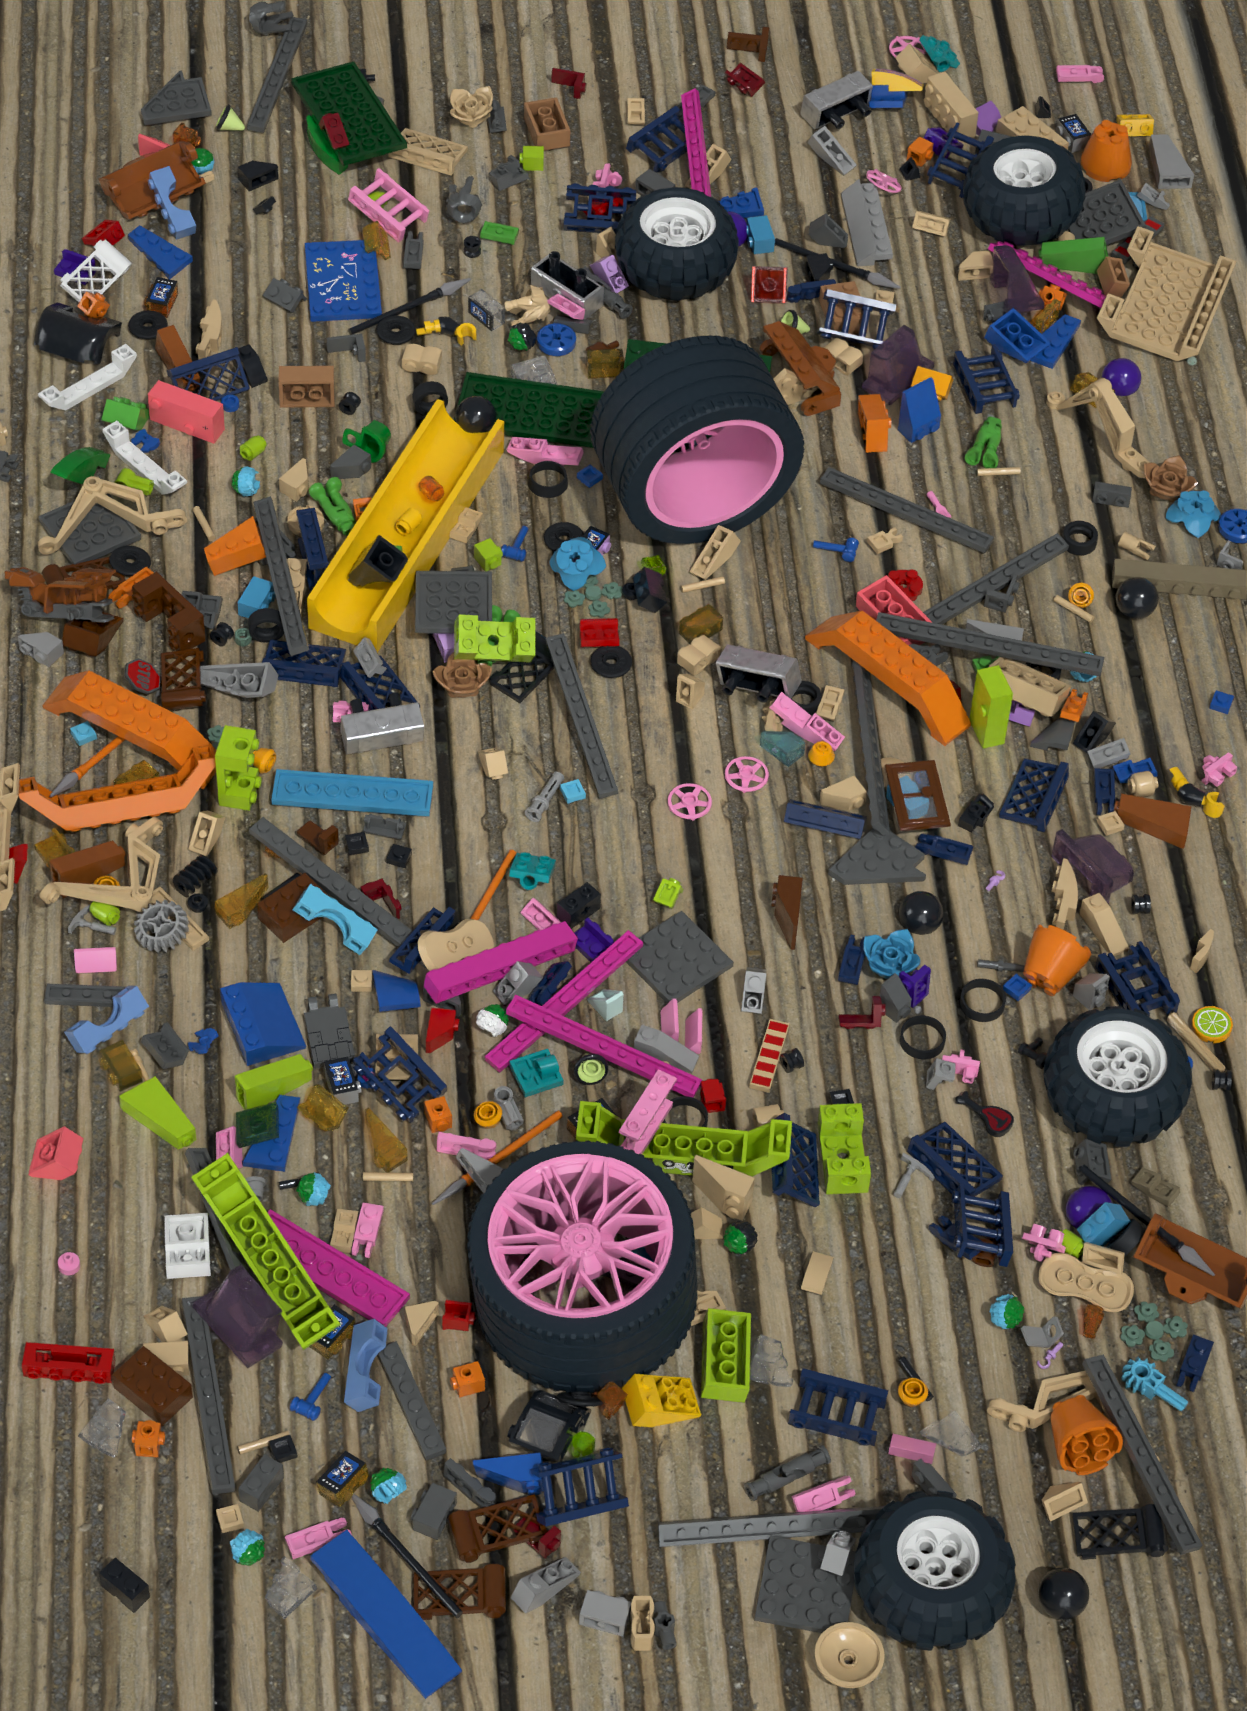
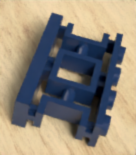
M576 183L567 185L566 200L575 201L574 212L565 213L564 231L601 233L607 228L612 227L616 234L619 222L612 221V213L623 215L627 210V204L631 205L636 201V190L629 187L616 189L613 186H607L606 188L598 187L597 185L581 186ZM579 195L589 196L588 204H578ZM613 198L624 199L623 207L613 206ZM592 202L609 203L608 216L591 215ZM588 211L587 220L577 219V212Z
M1142 941L1137 942L1135 947L1133 945L1129 946V956L1116 960L1112 952L1108 953V956L1106 953L1097 956L1095 968L1099 974L1110 976L1108 988L1122 1009L1134 1011L1135 1008L1147 1012L1148 1017H1150L1149 1011L1162 1007L1166 1014L1177 1012L1180 1003L1179 996L1172 990L1169 980L1163 976L1158 963L1154 962L1149 949L1143 945ZM1139 961L1142 966L1134 969L1132 965ZM1125 968L1126 972L1120 973L1119 976L1116 970ZM1142 976L1148 986L1135 990L1130 980ZM1159 991L1161 997L1153 999L1152 995L1157 994ZM1144 998L1146 1002L1138 1006L1136 1001Z
M390 1026L384 1031L385 1034L378 1038L384 1047L370 1059L363 1052L360 1053V1056L353 1059L355 1065L353 1068L361 1077L364 1075L369 1080L367 1083L375 1092L378 1090L383 1095L381 1098L389 1107L391 1105L394 1106L397 1110L395 1113L403 1122L407 1120L411 1123L415 1117L419 1116V1111L414 1105L427 1094L433 1099L442 1096L447 1092V1085ZM387 1041L404 1056L406 1061L401 1055L397 1056L392 1062L385 1056L392 1049ZM377 1061L385 1067L378 1073V1077L382 1082L373 1075L363 1062L369 1068ZM401 1064L412 1077L397 1089L386 1075ZM416 1070L435 1090L427 1085L419 1092L413 1086L420 1079ZM405 1091H407L413 1097L408 1103H406V1107L410 1110V1112H408L405 1109V1107L391 1094V1092H393L397 1098H399Z

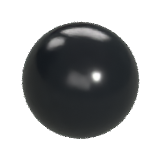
M470 396L464 399L458 405L455 415L457 424L469 433L490 431L497 418L494 405L482 396Z
M1133 577L1125 580L1119 586L1116 593L1118 609L1123 615L1131 619L1148 617L1154 612L1158 604L1159 596L1156 587L1151 581L1142 577Z
M916 891L910 893L902 900L898 916L901 925L908 929L909 932L926 935L940 927L944 911L941 902L935 895L926 891Z
M1064 1567L1056 1568L1049 1571L1041 1579L1038 1586V1600L1042 1609L1049 1616L1059 1620L1073 1619L1085 1610L1089 1601V1587L1084 1577L1077 1571Z

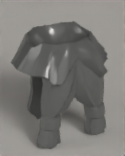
M285 1L269 4L258 2L250 7L249 22L252 24V30L266 36L269 33L291 31V24L278 25L281 20L292 18L294 16L293 12L267 16V13L281 12L285 9Z
M473 176L465 179V185L460 189L459 193L456 192L457 186L455 184L449 186V197L446 200L448 202L446 206L448 215L460 223H469L476 219L482 207L479 196L470 194L474 180ZM466 205V210L462 213L458 210V206Z

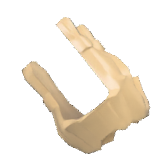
M534 285L529 286L524 297L504 303L505 309L515 315L522 310H526L523 317L511 322V326L520 322L527 324L537 319L544 321L551 311L543 288Z

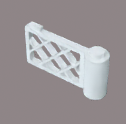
M106 239L104 241L99 240L94 246L96 250L71 274L66 273L60 279L62 282L60 286L78 302L82 299V293L86 291L96 294V292L103 294L132 265V262ZM96 258L100 262V267H92L91 260ZM88 270L89 278H80V271ZM92 271H101V278H92ZM104 271H110L115 276L112 279H105ZM69 281H77L78 289H72L67 283ZM81 282H90V289H81ZM93 282H102V289L94 290Z

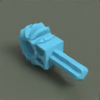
M1138 1356L1135 1361L1130 1359L1127 1365L1123 1366L1121 1379L1123 1382H1126V1388H1133V1394L1139 1390L1142 1395H1145L1150 1400L1157 1395L1179 1411H1183L1186 1408L1188 1401L1163 1384L1166 1376L1155 1369V1363L1149 1364L1148 1358L1141 1361Z

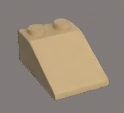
M696 1155L694 1158L692 1182L722 1213L730 1218H737L743 1221L753 1200L755 1178Z

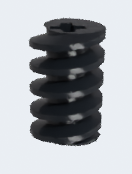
M199 855L195 860L191 861L190 865L185 866L184 870H181L173 877L174 887L181 895L189 897V893L193 894L195 888L199 889L201 883L205 884L207 882L206 878L211 879L212 874H217V867L209 858Z

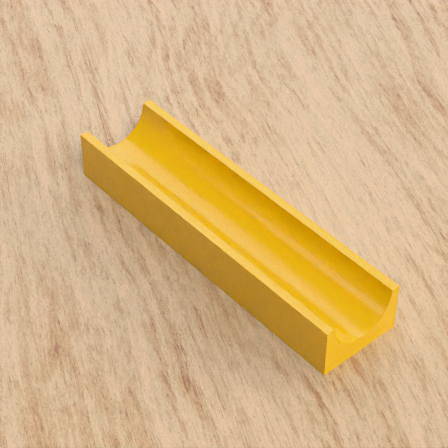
M439 399L435 401L307 597L308 629L356 646L364 637L369 638L378 653L416 592V571H429L448 542L450 531L458 523L459 515L466 507H470L504 453V421L497 419L488 432L469 433L464 431L449 416L444 401ZM409 508L417 509L422 515V522L411 534H400L395 527L397 520ZM378 535L382 536L392 545L402 546L403 553L407 556L408 561L395 582H373L363 587L361 585L356 587L348 581V574L361 553Z

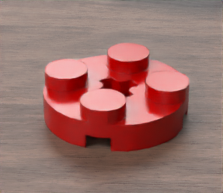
M916 570L889 572L888 577L911 601H915L917 596L922 594L923 581L918 576Z

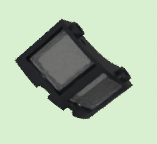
M543 1390L535 1391L522 1411L516 1425H511L507 1437L510 1444L530 1453H541V1457L556 1463L562 1462L573 1440V1435L571 1434L573 1432L577 1434L579 1431L584 1430L592 1410L583 1406L579 1407L562 1403L557 1400V1396Z

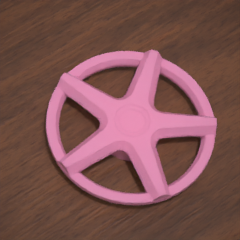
M896 36L889 45L890 53L896 58L897 55L894 52L902 51L908 44L915 46L917 43L921 44L920 38ZM904 39H908V40H913V41L910 42V43H906V42L903 41V40H904ZM897 41L901 45V47L892 48ZM924 47L923 50L916 48L924 55L926 54V50L924 49Z
M878 169L870 170L866 173L867 179L872 184L885 191L899 193L902 189L901 185L897 182V178H892L879 172ZM889 186H891V187L895 188L896 190H891V189H887V188H889Z
M753 757L736 758L725 769V779L728 784L743 793L759 790L767 784L769 778L766 765ZM741 760H753L757 763L753 766L743 765ZM736 763L739 772L728 774L730 766ZM761 766L765 770V778L755 775V772ZM731 779H742V787L733 783ZM750 780L760 783L755 787L748 788Z
M687 783L675 787L670 792L668 806L669 810L675 815L693 821L709 812L712 806V798L709 792L702 786ZM682 787H695L693 792L685 794L679 790ZM701 790L706 793L708 802L698 800ZM673 793L682 800L675 805H672L671 802ZM696 806L706 807L701 813L695 814ZM686 807L689 815L680 813L677 809Z

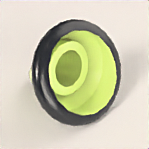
M228 104L221 113L215 129L217 131H242L245 129V125Z
M794 310L786 311L781 318V322L798 329L801 334L810 331V327Z
M585 1053L577 1061L574 1068L575 1078L584 1085L598 1084L608 1073L607 1061L598 1054Z

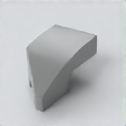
M1147 183L1141 187L1137 194L1140 199L1157 208L1167 210L1170 206L1163 197L1165 192L1161 191L1159 193Z

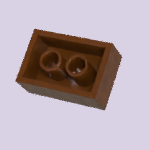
M303 873L257 904L258 919L283 943L322 918L316 917L308 921L292 910L310 884L320 888L306 873Z
M145 1346L112 1374L114 1389L152 1420L161 1423V1427L193 1398L192 1384Z

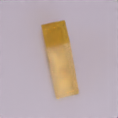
M265 873L215 901L216 914L229 929L247 920L260 901V898L268 889V875Z
M369 1107L365 1109L366 1125L374 1156L373 1160L378 1168H382L386 1173H389L408 1161L407 1148Z

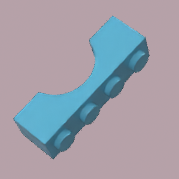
M312 884L305 889L292 909L308 921L316 917H326L333 920L342 930L343 944L358 955H361L368 947L378 930L370 922L363 920L354 911L345 908L336 899L329 897L320 888Z

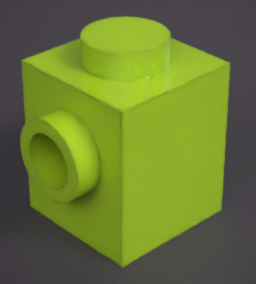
M523 146V153H520L519 163H523L525 171H543L544 146Z
M491 538L474 545V558L484 571L495 569L501 565L502 550L499 546L495 545Z

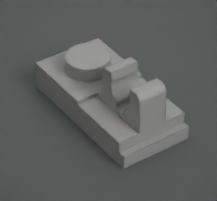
M364 637L353 651L367 677L371 678L375 673L382 675L387 668L381 666L383 661L377 654L371 640Z
M1124 738L1087 751L1093 768H1102L1118 763L1119 760H1126L1131 755Z

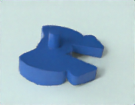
M145 429L137 432L135 438L131 439L135 446L141 442L143 443L141 448L143 453H149V450H155L160 445L159 439L147 434Z
M213 1028L199 1030L195 1032L196 1037L199 1038V1043L188 1042V1047L190 1051L206 1054L212 1041L219 1035Z

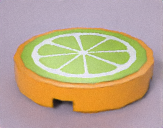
M1205 1006L1194 1013L1191 1027L1192 1031L1202 1041L1220 1043L1230 1036L1233 1022L1230 1015L1223 1009L1215 1006Z

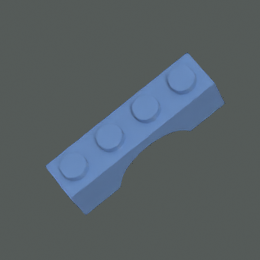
M170 166L150 172L148 185L155 192V201L162 208L161 213L164 220L167 219L169 223L168 229L170 234H174L176 240L195 234L196 224L190 210H181L175 207L169 199V195L176 187V180Z
M127 986L112 997L113 1011L105 1023L97 1026L90 1021L80 1020L64 1032L77 1053H91L97 1048L95 1045L109 1040L113 1036V1032L124 1029L129 1025L128 1022L131 1019H137L145 1013L144 1010L149 1005L137 986Z
M375 1319L353 1325L344 1403L357 1412L379 1405L381 1386L370 1379L369 1372L374 1358L386 1347L388 1328Z

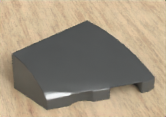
M512 155L508 156L507 163H500L497 168L489 172L490 179L498 191L529 179L528 172L520 167L519 160Z
M1064 718L1056 719L1031 741L1030 747L1048 751L1049 746L1068 750L1075 721Z

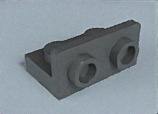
M1095 481L1092 502L1129 508L1132 487Z
M1084 1139L1074 1148L1076 1174L1079 1184L1083 1185L1089 1180L1079 1171L1083 1165H1086L1105 1182L1108 1183L1112 1180L1106 1144H1098Z

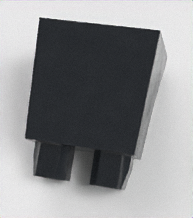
M378 535L361 553L348 574V581L356 587L358 585L363 587L373 582L393 583L398 578L408 558L402 551Z

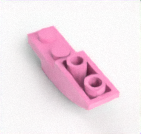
M512 437L507 448L508 453L533 464L553 461L563 467L564 465L578 466L584 453L581 447L548 445L547 439Z
M783 692L777 696L769 707L784 719L781 724L811 743L815 744L819 741H824L831 745L833 751H836L845 736L816 713L811 716Z

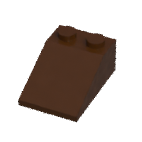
M114 615V619L108 622H92L86 619L70 620L64 625L63 646L68 647L72 651L85 652L88 656H97L106 649L123 623L124 618Z
M779 875L778 883L773 885L771 907H775L774 916L790 949L795 950L803 878Z

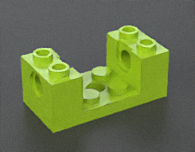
M458 615L454 621V659L531 662L535 657V618L516 617L513 622L478 621V615ZM489 637H496L498 644L496 646L490 645L488 643Z
M224 726L215 754L219 806L250 811L252 803H256V790L261 787L262 777L259 776L258 768L249 767L253 766L255 758L253 752L254 750L257 751L259 747L256 730Z
M862 1103L819 1106L817 1126L826 1194L868 1193L871 1169L869 1156L864 1155ZM845 1153L848 1157L842 1159L838 1157V1154Z

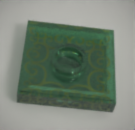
M276 1102L236 1112V1143L239 1148L279 1138V1111Z

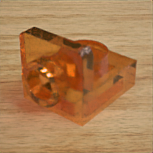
M613 1381L609 1382L597 1394V1397L605 1405L602 1415L608 1420L623 1407L628 1395Z

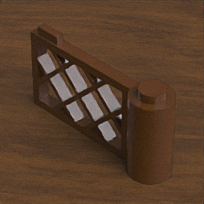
M110 556L62 567L50 564L42 570V576L46 584L49 585L55 581H63L64 578L71 577L66 572H75L82 568L90 567L94 569H109L103 567V565L110 563ZM118 572L114 573L112 576L120 580L106 582L107 590H115L118 588V585L126 581L124 575Z
M199 648L161 653V701L163 708L172 711L203 706V702H206L205 690H201L200 662L204 661V652L200 651ZM195 655L191 661L186 659L188 656ZM172 658H175V659H176V660H175L173 663H171V664L168 663V662H166V659H172ZM181 662L186 664L182 669L176 667ZM190 668L195 669L192 674H188L186 671ZM172 670L176 672L172 677L167 675ZM180 676L186 677L182 682L177 681ZM191 681L197 684L196 686H186ZM171 684H174V685L177 686V687H175L174 689H169V690H167V688H168Z
M535 1494L473 1511L458 1510L450 1514L447 1519L460 1560L472 1563L483 1553L528 1541L531 1544L539 1543V1540L547 1531L544 1525L537 1522V1516L536 1518L534 1517L536 1513H540ZM532 1503L534 1509L530 1515L520 1511L522 1505ZM507 1509L513 1512L508 1521L498 1516L501 1510ZM516 1514L527 1519L522 1528L512 1523ZM485 1515L491 1519L487 1526L477 1523L476 1517ZM494 1520L505 1525L501 1533L490 1529ZM531 1521L539 1525L541 1531L532 1533L525 1529ZM508 1527L519 1532L517 1537L510 1539L504 1536ZM486 1533L497 1538L493 1544L484 1545L483 1538Z
M489 1564L478 1569L427 1571L446 1594L456 1602L455 1604L463 1611V1614L484 1613L490 1618H499L506 1612L504 1566ZM414 1572L413 1608L423 1620H432V1616L453 1615L447 1608L441 1605L442 1602L439 1599L436 1601L429 1595L432 1592L429 1587L424 1590L419 1586V1579L421 1578ZM468 1576H478V1582L471 1588L463 1582ZM452 1577L456 1582L449 1589L441 1584L445 1578ZM459 1585L467 1590L460 1599L452 1593ZM472 1594L478 1600V1606L468 1607L463 1602ZM425 1597L433 1603L428 1609H419V1603Z

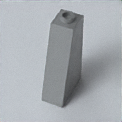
M1168 134L1151 135L1149 152L1157 188H1192L1194 173Z

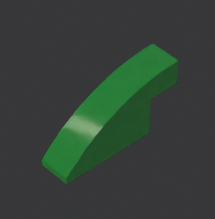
M308 115L307 134L313 151L329 169L340 175L348 168V165H342L313 117Z
M84 447L64 457L52 468L50 473L83 484L86 478L94 476L97 466L106 468L111 454L97 448Z

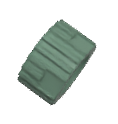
M239 628L235 631L234 639L238 646L244 647L252 642L249 629Z

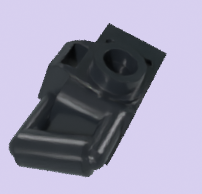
M979 793L959 818L958 826L971 833L977 826L983 827L987 822L989 814L994 809V803L984 793Z

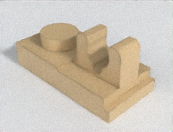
M916 211L912 228L946 237L951 219Z
M773 699L768 707L763 708L766 715L762 716V719L766 723V733L775 742L781 740L783 724L781 723L784 719L769 708L775 700Z

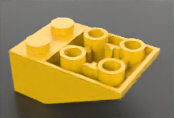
M634 1374L622 1387L632 1426L655 1427L701 1417L690 1378Z

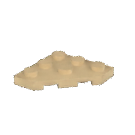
M786 368L773 379L787 405L805 400L818 388L815 386L804 389L795 373Z

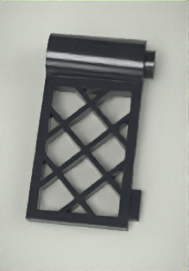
M535 632L534 659L531 662L510 661L500 672L496 670L489 678L491 680L490 685L516 702L521 703L554 669L546 644V637ZM545 663L548 665L546 669L537 670V664ZM535 664V670L524 671L523 665ZM514 666H521L522 672L510 673V669ZM536 675L534 681L525 682V676ZM523 677V683L512 684L511 678ZM509 678L510 684L501 685L498 683L500 679ZM524 688V692L518 696L513 692V689Z
M1148 1504L1138 1509L1072 1513L1077 1557L1082 1556V1560L1096 1559V1555L1146 1552L1153 1557H1160L1168 1550L1165 1524L1154 1504ZM1136 1516L1137 1522L1132 1528L1123 1522L1125 1517ZM1103 1518H1111L1115 1521L1109 1529L1100 1522ZM1087 1519L1093 1524L1087 1530H1084L1078 1525V1520ZM1118 1525L1128 1531L1122 1539L1113 1533ZM1096 1526L1105 1532L1099 1540L1090 1534ZM1132 1534L1139 1539L1140 1545L1131 1546L1125 1541ZM1110 1536L1118 1543L1114 1547H1107L1103 1544V1541ZM1086 1537L1095 1543L1090 1549H1081V1542Z

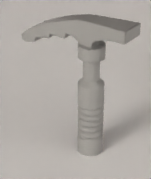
M90 905L83 908L68 926V933L71 934L77 926L90 927L92 930L111 935L116 933V927L97 922L91 923L81 919L90 911Z
M903 1153L901 1160L909 1165L907 1166L906 1174H903L893 1195L896 1198H901L915 1169H919L931 1181H934L935 1177L921 1162Z

